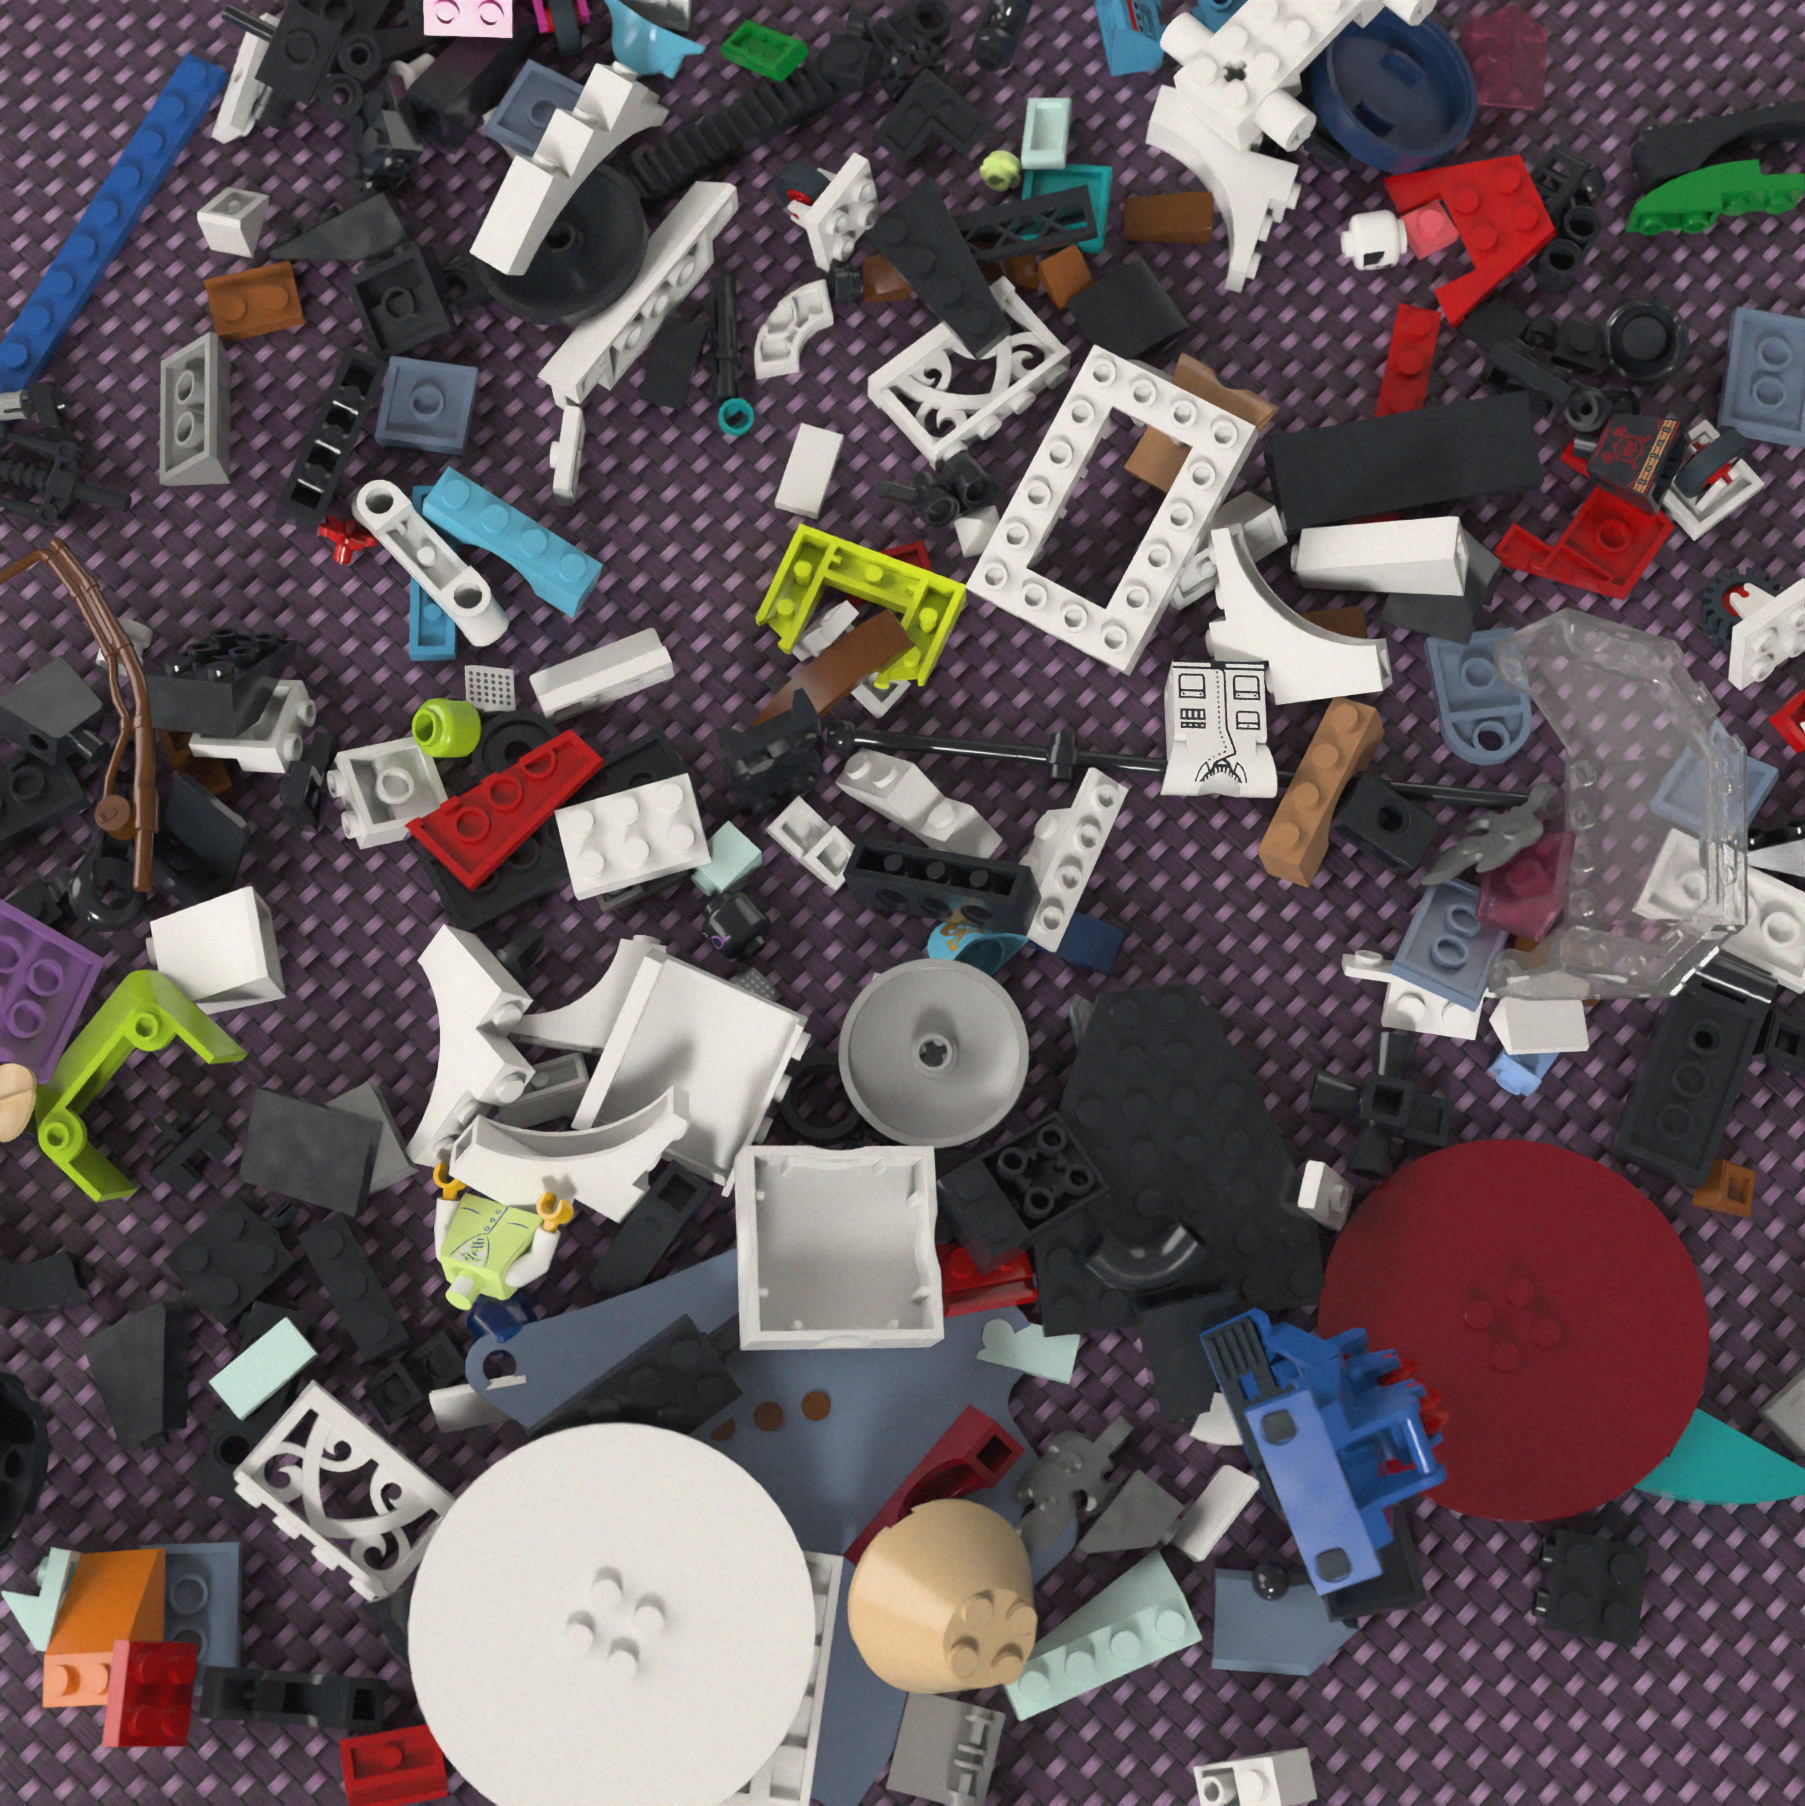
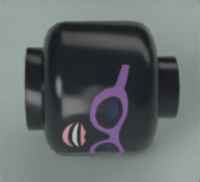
M729 890L717 896L702 913V916L705 918L702 925L703 934L727 959L733 960L744 955L750 960L758 955L769 943L765 935L770 928L771 920L745 892L732 894Z

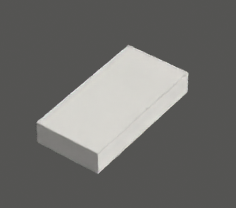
M801 423L775 500V508L818 520L844 441V435Z

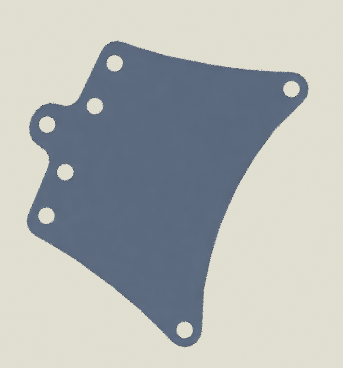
M737 1247L650 1285L589 1307L526 1325L493 1332L480 1338L470 1348L465 1360V1375L470 1387L496 1408L523 1426L530 1428L687 1313L701 1333L705 1331L708 1335L738 1313ZM1014 1305L947 1318L943 1314L944 1339L932 1347L740 1350L739 1347L725 1358L727 1363L724 1366L743 1394L687 1436L720 1451L750 1474L777 1504L792 1528L802 1551L842 1556L970 1404L994 1419L1025 1451L994 1488L974 1491L961 1500L976 1502L990 1508L1015 1528L1021 1520L1023 1509L1028 1504L1034 1502L1032 1498L1024 1501L1018 1500L1017 1491L1020 1481L1027 1469L1039 1459L1013 1421L1008 1406V1397L1012 1386L1026 1371L977 1359L979 1351L986 1348L982 1342L981 1332L987 1322L993 1319L1004 1320L1011 1325L1014 1334L1029 1327L1030 1324L1026 1316ZM495 1350L509 1352L516 1361V1371L513 1377L525 1375L527 1384L485 1390L493 1383L485 1377L483 1372L485 1357ZM810 1392H822L830 1401V1412L823 1420H809L802 1412V1401ZM763 1402H774L779 1405L783 1412L781 1425L773 1431L760 1429L754 1421V1412ZM733 1417L735 1431L729 1439L717 1441L709 1436V1434ZM1077 1516L1066 1525L1063 1534L1053 1544L1028 1552L1033 1586L1075 1547L1079 1535ZM844 1557L810 1798L819 1800L824 1806L859 1805L896 1748L909 1695L908 1691L896 1688L877 1676L867 1666L856 1642L852 1639L848 1623V1597L856 1567Z

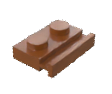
M290 260L204 280L215 331L222 344L306 324Z

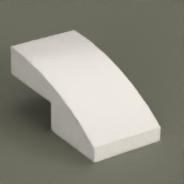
M798 795L765 831L802 865L835 891L845 881L843 872L855 845L835 825L831 827Z

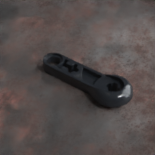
M129 739L125 750L135 755V741ZM116 744L107 752L103 760L97 805L103 799L104 778ZM119 769L115 781L117 783L115 784L114 795L120 794L121 784H132L134 782V773H125ZM132 785L125 789L124 798L131 804ZM96 820L94 821L90 851L73 872L68 886L69 903L75 915L86 926L101 932H118L132 926L142 915L147 902V892L133 890L134 863L126 856L130 844L135 842V836L128 840H118L103 830L96 823ZM106 883L114 886L111 892H118V898L111 901L109 905L101 901L104 896L98 898L97 890L104 887Z

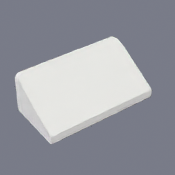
M1578 994L1503 997L1489 1019L1509 1055L1587 1051L1589 1048L1583 1004Z
M576 1052L533 1065L532 1067L536 1072L524 1087L522 1094L513 1102L510 1108L498 1106L503 1124L523 1129L562 1117V1115L566 1116L576 1113L590 1084L582 1052Z
M514 1375L491 1379L489 1381L493 1383L485 1390L527 1384L526 1376L513 1377ZM469 1384L434 1390L429 1394L430 1403L441 1432L446 1433L513 1419L480 1397Z
M1230 1465L1223 1466L1182 1519L1183 1525L1171 1539L1170 1543L1192 1561H1203L1260 1487L1258 1485L1259 1482Z

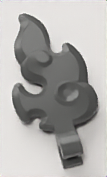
M1546 781L1540 782L1532 789L1528 801L1522 806L1511 807L1506 814L1502 815L1499 814L1497 809H1491L1473 819L1465 828L1467 835L1482 830L1490 831V833L1484 836L1466 837L1456 845L1444 850L1436 858L1430 871L1420 878V883L1422 885L1443 883L1476 863H1479L1476 866L1478 873L1495 869L1513 858L1522 848L1537 842L1544 833V826L1539 819L1542 817L1548 820L1555 819L1564 810L1562 805L1549 800L1550 797L1558 793V788Z
M1120 1414L1111 1420L1094 1442L1077 1431L1062 1432L1052 1440L1047 1454L1027 1469L1020 1481L1017 1498L1020 1501L1032 1498L1035 1506L1014 1528L1023 1541L1027 1553L1053 1544L1063 1534L1066 1525L1073 1521L1077 1511L1073 1499V1492L1075 1490L1083 1489L1087 1494L1088 1503L1084 1509V1514L1087 1517L1099 1514L1112 1501L1118 1485L1115 1482H1106L1104 1479V1473L1114 1470L1115 1467L1109 1455L1134 1428Z

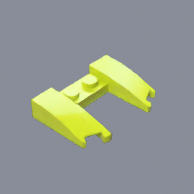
M800 523L755 618L756 623L759 626L768 623L782 638L778 642V647L784 653L791 655L828 585L904 614L901 625L917 645L883 674L878 673L874 681V687L888 689L889 681L917 679L918 686H924L966 601V585Z

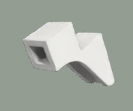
M861 747L846 762L843 772L835 781L845 793L907 829L934 850L989 859L1003 840L973 806L944 797L912 762Z

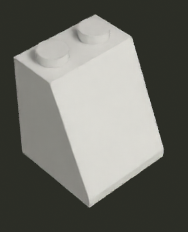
M252 886L236 890L150 922L153 937L146 939V947L151 964L157 965L158 971L164 974L206 1015L286 998L271 910Z

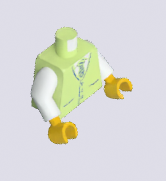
M443 1162L439 1163L434 1169L433 1179L439 1187L443 1188V1197L437 1198L434 1236L436 1258L442 1264L447 1281L451 1283L446 1292L447 1300L457 1308L469 1310L480 1293L500 1300L509 1299L519 1287L545 1274L550 1267L561 1234L557 1230L558 1225L565 1224L572 1218L574 1213L572 1204L567 1200L561 1199L556 1212L553 1213L557 1196L553 1193L545 1192L537 1201L536 1207L539 1214L537 1215L465 1193L462 1199H458V1191L464 1189L467 1184L456 1178L448 1183V1165Z

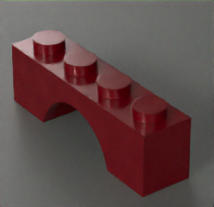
M969 1404L842 1556L854 1567H857L862 1555L878 1533L886 1526L891 1529L902 1519L913 1513L912 1508L936 1500L962 1499L974 1491L994 1488L1024 1453L1025 1449L994 1419Z

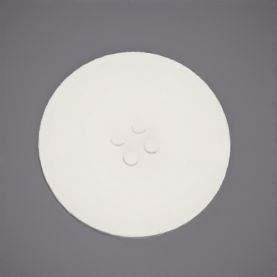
M632 1423L590 1424L568 1428L543 1436L516 1449L480 1475L456 1500L441 1521L427 1547L411 1598L408 1624L409 1659L412 1679L420 1708L428 1726L444 1754L460 1774L482 1795L498 1806L719 1805L754 1777L770 1759L786 1736L799 1710L808 1685L816 1635L815 1603L804 1555L792 1528L764 1488L737 1463L720 1451L697 1439L673 1430Z

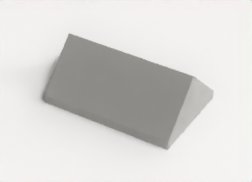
M213 332L206 333L161 361L160 484L165 486L230 483L231 361L218 334Z

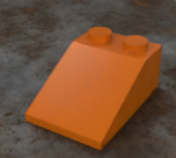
M166 1548L81 1554L44 1655L43 1708L107 1705L114 1640L164 1642Z

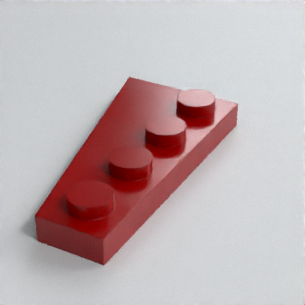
M569 729L519 758L518 763L499 774L496 771L481 780V784L459 797L457 795L441 803L439 809L421 819L417 817L405 824V827L457 879L473 892L555 813L554 811L558 810L604 766L603 759L576 733Z

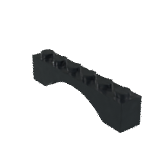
M1779 100L1764 108L1749 111L1747 108H1738L1723 116L1712 118L1697 116L1681 124L1671 126L1656 124L1646 128L1644 131H1641L1630 152L1643 196L1645 197L1671 180L1690 172L1707 168L1714 161L1739 149L1756 144L1775 142L1805 144V100L1790 103L1787 100Z

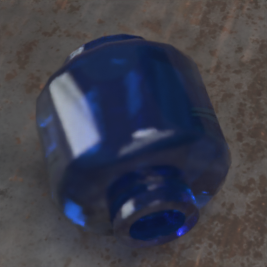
M518 1289L509 1299L505 1300L480 1293L473 1304L474 1308L467 1316L466 1325L477 1341L491 1333L497 1343H504L519 1333L523 1325L538 1321V1317ZM495 1350L488 1354L491 1356L502 1354L505 1359L512 1357L505 1350Z

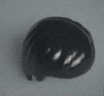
M1633 299L1618 305L1607 317L1603 329V345L1611 368L1624 378L1626 382L1639 387L1643 385L1653 387L1667 382L1682 369L1688 357L1690 347L1689 330L1682 316L1669 303L1661 300L1645 301Z

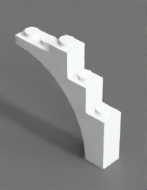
M614 61L612 67L596 63L574 110L568 111L556 108L534 156H515L469 253L506 275L524 276L538 247L555 219L592 170L616 146L634 133L648 127L663 125L669 110L657 104L660 96L637 82L638 73L628 66Z

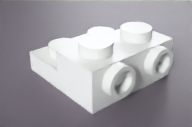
M280 680L256 724L237 737L193 733L189 747L194 757L238 759L242 771L286 773L290 761H298L301 758L303 751L301 733L304 727H312L316 719L315 703L313 700H310L302 680Z
M414 737L338 752L331 765V770L327 772V785L333 798L341 797L346 810L341 815L344 833L348 839L356 838L360 849L403 840L407 832H409L405 824L417 817L421 819L439 809L441 803L448 800L433 757L425 754L420 749Z

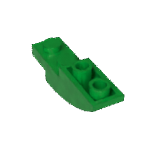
M1759 159L1735 161L1693 171L1669 181L1638 201L1624 224L1625 232L1655 235L1663 231L1683 230L1685 233H1698L1710 229L1719 213H1724L1727 216H1737L1752 211L1781 214L1788 210H1793L1804 193V173L1761 175Z

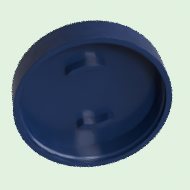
M1385 6L1364 28L1352 20L1310 63L1309 81L1311 94L1317 112L1326 128L1343 148L1374 168L1398 174L1427 170L1435 166L1458 146L1467 136L1473 125L1477 109V91L1470 65L1452 36L1428 15L1418 26H1410Z

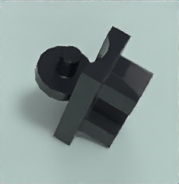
M185 1111L179 1114L171 1123L159 1114L153 1121L162 1131L149 1145L158 1154L172 1141L176 1146L149 1170L151 1172L150 1175L159 1184L165 1181L182 1195H187L203 1179V1176L186 1160L200 1147L218 1165L236 1148L227 1132L221 1127L224 1124L223 1121L212 1111L184 1137L181 1132L194 1121Z

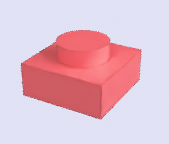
M1437 199L1400 217L1405 224L1407 242L1419 260L1456 242L1459 233Z

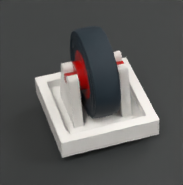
M855 152L837 175L821 168L816 170L801 162H790L780 171L774 181V189L779 199L792 212L790 218L807 230L817 267L826 272H829L830 268H836L840 262H844L849 258L854 249L855 242L865 229L869 230L873 227L878 219L880 206L869 160Z
M1706 419L1688 432L1691 442L1662 502V506L1694 541L1758 493L1765 485L1742 459L1750 447L1742 434L1735 429H1731L1720 435Z

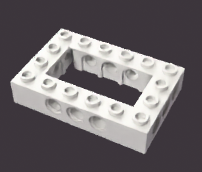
M1094 344L965 588L978 597L1130 676L1259 435L1256 426ZM1113 407L1130 416L1134 424L1140 427L1146 424L1168 435L1175 445L1182 448L1183 444L1192 449L1105 610L1027 568L1037 565L1046 552L1043 548L1058 518L1063 519L1067 513L1064 507L1080 477L1085 479L1088 473L1086 466L1101 438L1106 439L1110 432L1112 420L1109 413Z

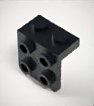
M182 775L175 780L163 823L159 826V832L154 834L153 879L187 908L220 897L233 888L251 835L249 825L240 815L234 813L213 796L206 787L196 782L189 775ZM135 842L130 844L126 856L133 863Z

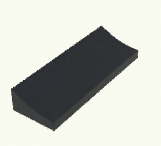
M1529 390L1271 436L1263 453L1284 536L1299 534L1302 532V529L1347 525L1539 489L1545 482L1534 437Z

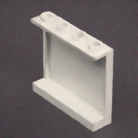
M652 947L643 959L571 1127L581 1131L622 1120L649 1106L675 1084L689 1093L691 1123L681 1139L677 1141L673 1139L663 1150L661 1158L669 1162L674 1158L691 1172L724 1186L721 1195L728 1198L735 1184L734 1158L744 1146H752L753 1142L759 1145L763 1144L773 1122L772 1118L765 1116L772 1100L781 1103L792 1079L791 1076L784 1074L791 1057L800 1061L811 1034L803 1031L808 1017Z

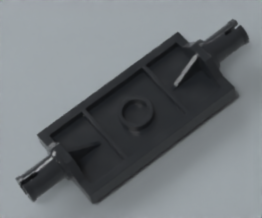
M739 1310L738 1313L708 1335L705 1331L701 1333L687 1313L525 1430L526 1434L533 1442L543 1436L568 1428L600 1423H632L673 1430L687 1436L743 1394L724 1366L727 1363L725 1358L740 1347Z

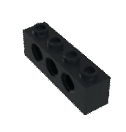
M348 345L277 503L274 514L275 518L313 535L317 534L320 523L325 516L383 385L390 364Z
M859 836L843 872V876L857 905L1027 936L1042 899L1030 866Z
M254 1301L252 1310L244 1312L239 1324L238 1338L242 1339L238 1356L285 1317L292 1321L312 1345L319 1320L309 1314ZM231 1357V1359L229 1360L227 1366H228L231 1362H233L236 1358ZM304 1369L264 1402L262 1410L254 1416H247L244 1420H240L225 1401H223L222 1405L217 1404L215 1406L208 1426V1432L213 1434L208 1452L200 1454L194 1469L193 1480L198 1482L195 1492L252 1506L235 1491L239 1482L234 1479L233 1472L242 1463L234 1465L230 1461L228 1456L229 1447L235 1440L245 1438L249 1443V1454L255 1449L293 1405ZM278 1454L272 1456L265 1464L264 1477L268 1484L270 1483ZM262 1502V1504L258 1507L259 1509H262L263 1502Z

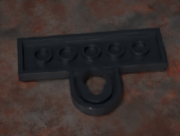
M526 710L504 712L489 720L481 728L480 740L474 751H472L474 769L480 782L496 771L499 774L508 769L509 766L505 759V752L510 745L517 742L524 743L533 751L560 735L555 726L543 716ZM660 726L602 758L604 766L559 809L688 772ZM691 779L700 811L706 807L705 801ZM555 813L473 892L457 879L430 851L418 857L457 929L472 934L481 931L571 881Z

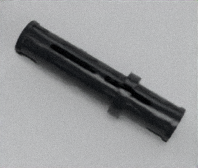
M717 276L708 282L711 353L707 356L708 368L712 371V403L718 407H721L729 399H740L738 376L739 370L742 367V355L738 352L737 286L736 280H732L728 276Z

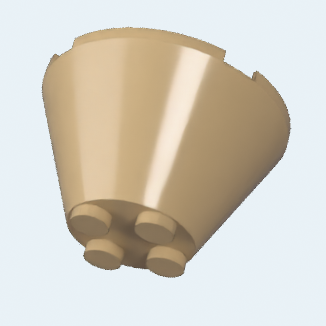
M942 1499L921 1504L912 1508L913 1513L902 1519L891 1529L887 1526L882 1529L862 1555L853 1575L848 1597L850 1633L867 1666L888 1684L903 1691L918 1694H938L1014 1683L1020 1677L1023 1665L1033 1649L1037 1624L1031 1564L1024 1543L1015 1529L990 1508L976 1502L961 1499Z

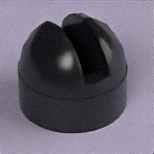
M1600 166L1589 169L1574 194L1577 200L1583 203H1591L1588 193L1593 190L1596 191L1599 198L1602 197L1605 192L1606 181Z

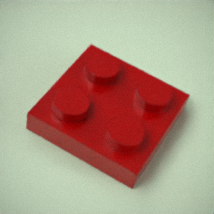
M114 1640L102 1746L187 1747L191 1723L190 1713L194 1677L197 1669L198 1643Z

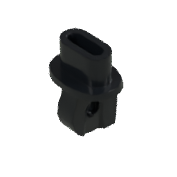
M532 925L507 952L503 949H494L492 951L493 956L518 984L522 983L527 986L530 983L523 971L533 964L544 950V935Z

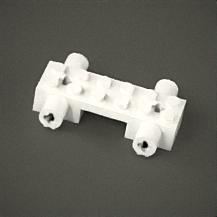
M1248 0L1216 34L1190 13L1184 12L1178 15L1164 31L1160 47L1183 66L1173 76L1179 101L1236 149L1242 152L1263 131L1286 151H1295L1310 136L1316 123L1315 114L1295 99L1302 91L1300 73L1352 20L1364 28L1386 6L1410 26H1418L1433 11L1437 0Z

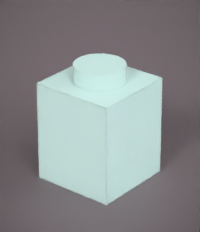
M728 820L707 841L712 863L691 868L694 874L690 878L709 897L713 893L719 896L728 890L733 893L763 864L762 852Z

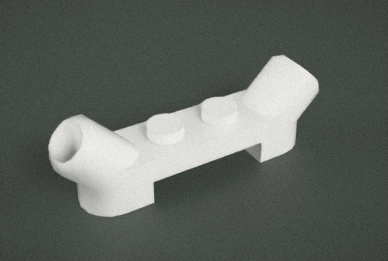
M375 480L364 485L353 498L351 504L352 514L357 522L365 526L458 625L472 645L487 646L499 639L508 628L509 617L491 594L486 581L471 565L468 567L414 510L412 502L397 486L385 480Z

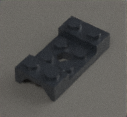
M803 687L794 691L791 709L743 733L728 726L717 730L725 786L742 817L751 812L754 815H760L769 811L778 804L777 799L792 791L795 795L802 794L816 786L819 782L818 778L823 776L822 761L814 748V743L817 741L816 736L821 734V718Z

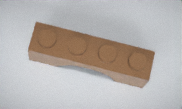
M1340 696L1333 697L1257 850L1268 874L1309 888L1328 849L1330 821L1338 799L1351 777L1358 771L1367 770L1385 734L1376 708Z

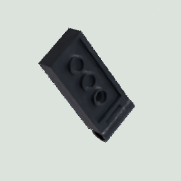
M1692 943L1686 945L1677 963L1674 976L1669 982L1606 1152L1607 1154L1693 1190L1706 1183L1768 1008L1776 992L1777 978ZM1695 1036H1699L1705 1041L1706 1048H1701L1697 1045Z

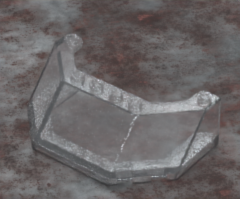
M1568 607L1495 641L1494 665L1500 681L1512 690L1531 695L1566 747L1564 921L1530 953L1515 949H1506L1496 953L1489 964L1488 992L1524 1001L1671 998L1677 996L1687 986L1685 982L1696 971L1704 969L1723 950L1721 946L1731 936L1739 934L1748 925L1747 748L1737 733L1729 735L1716 714L1721 709L1702 680L1695 683L1683 666L1681 660L1686 656L1676 641Z

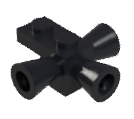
M1391 1032L1373 1033L1372 1072H1369L1359 1085L1320 1067L1316 1069L1309 1093L1307 1112L1353 1114L1350 1128L1361 1130L1345 1167V1171L1352 1175L1371 1180L1390 1181L1392 1179L1391 1137L1437 1149L1446 1147L1455 1101L1414 1092L1416 1083L1404 1080L1419 1045V1042L1415 1039Z

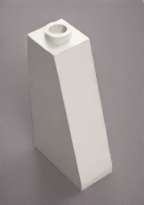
M1449 516L1302 529L1300 545H1294L1292 548L1291 569L1292 572H1297L1303 588L1464 596L1469 551L1459 517Z

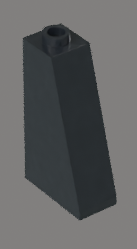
M513 2L512 38L458 36L411 84L407 93L421 137L456 156L483 118V115L486 114L539 39L535 15H533L528 7L520 2Z

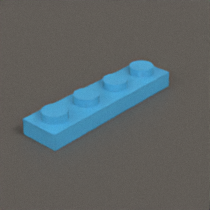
M413 486L412 505L421 517L424 500L434 486ZM435 531L459 557V545ZM411 576L409 656L411 661L457 660L458 625Z

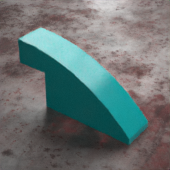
M1696 1408L1687 1428L1674 1448L1649 1475L1633 1488L1659 1497L1695 1504L1724 1506L1760 1504L1805 1495V1469Z

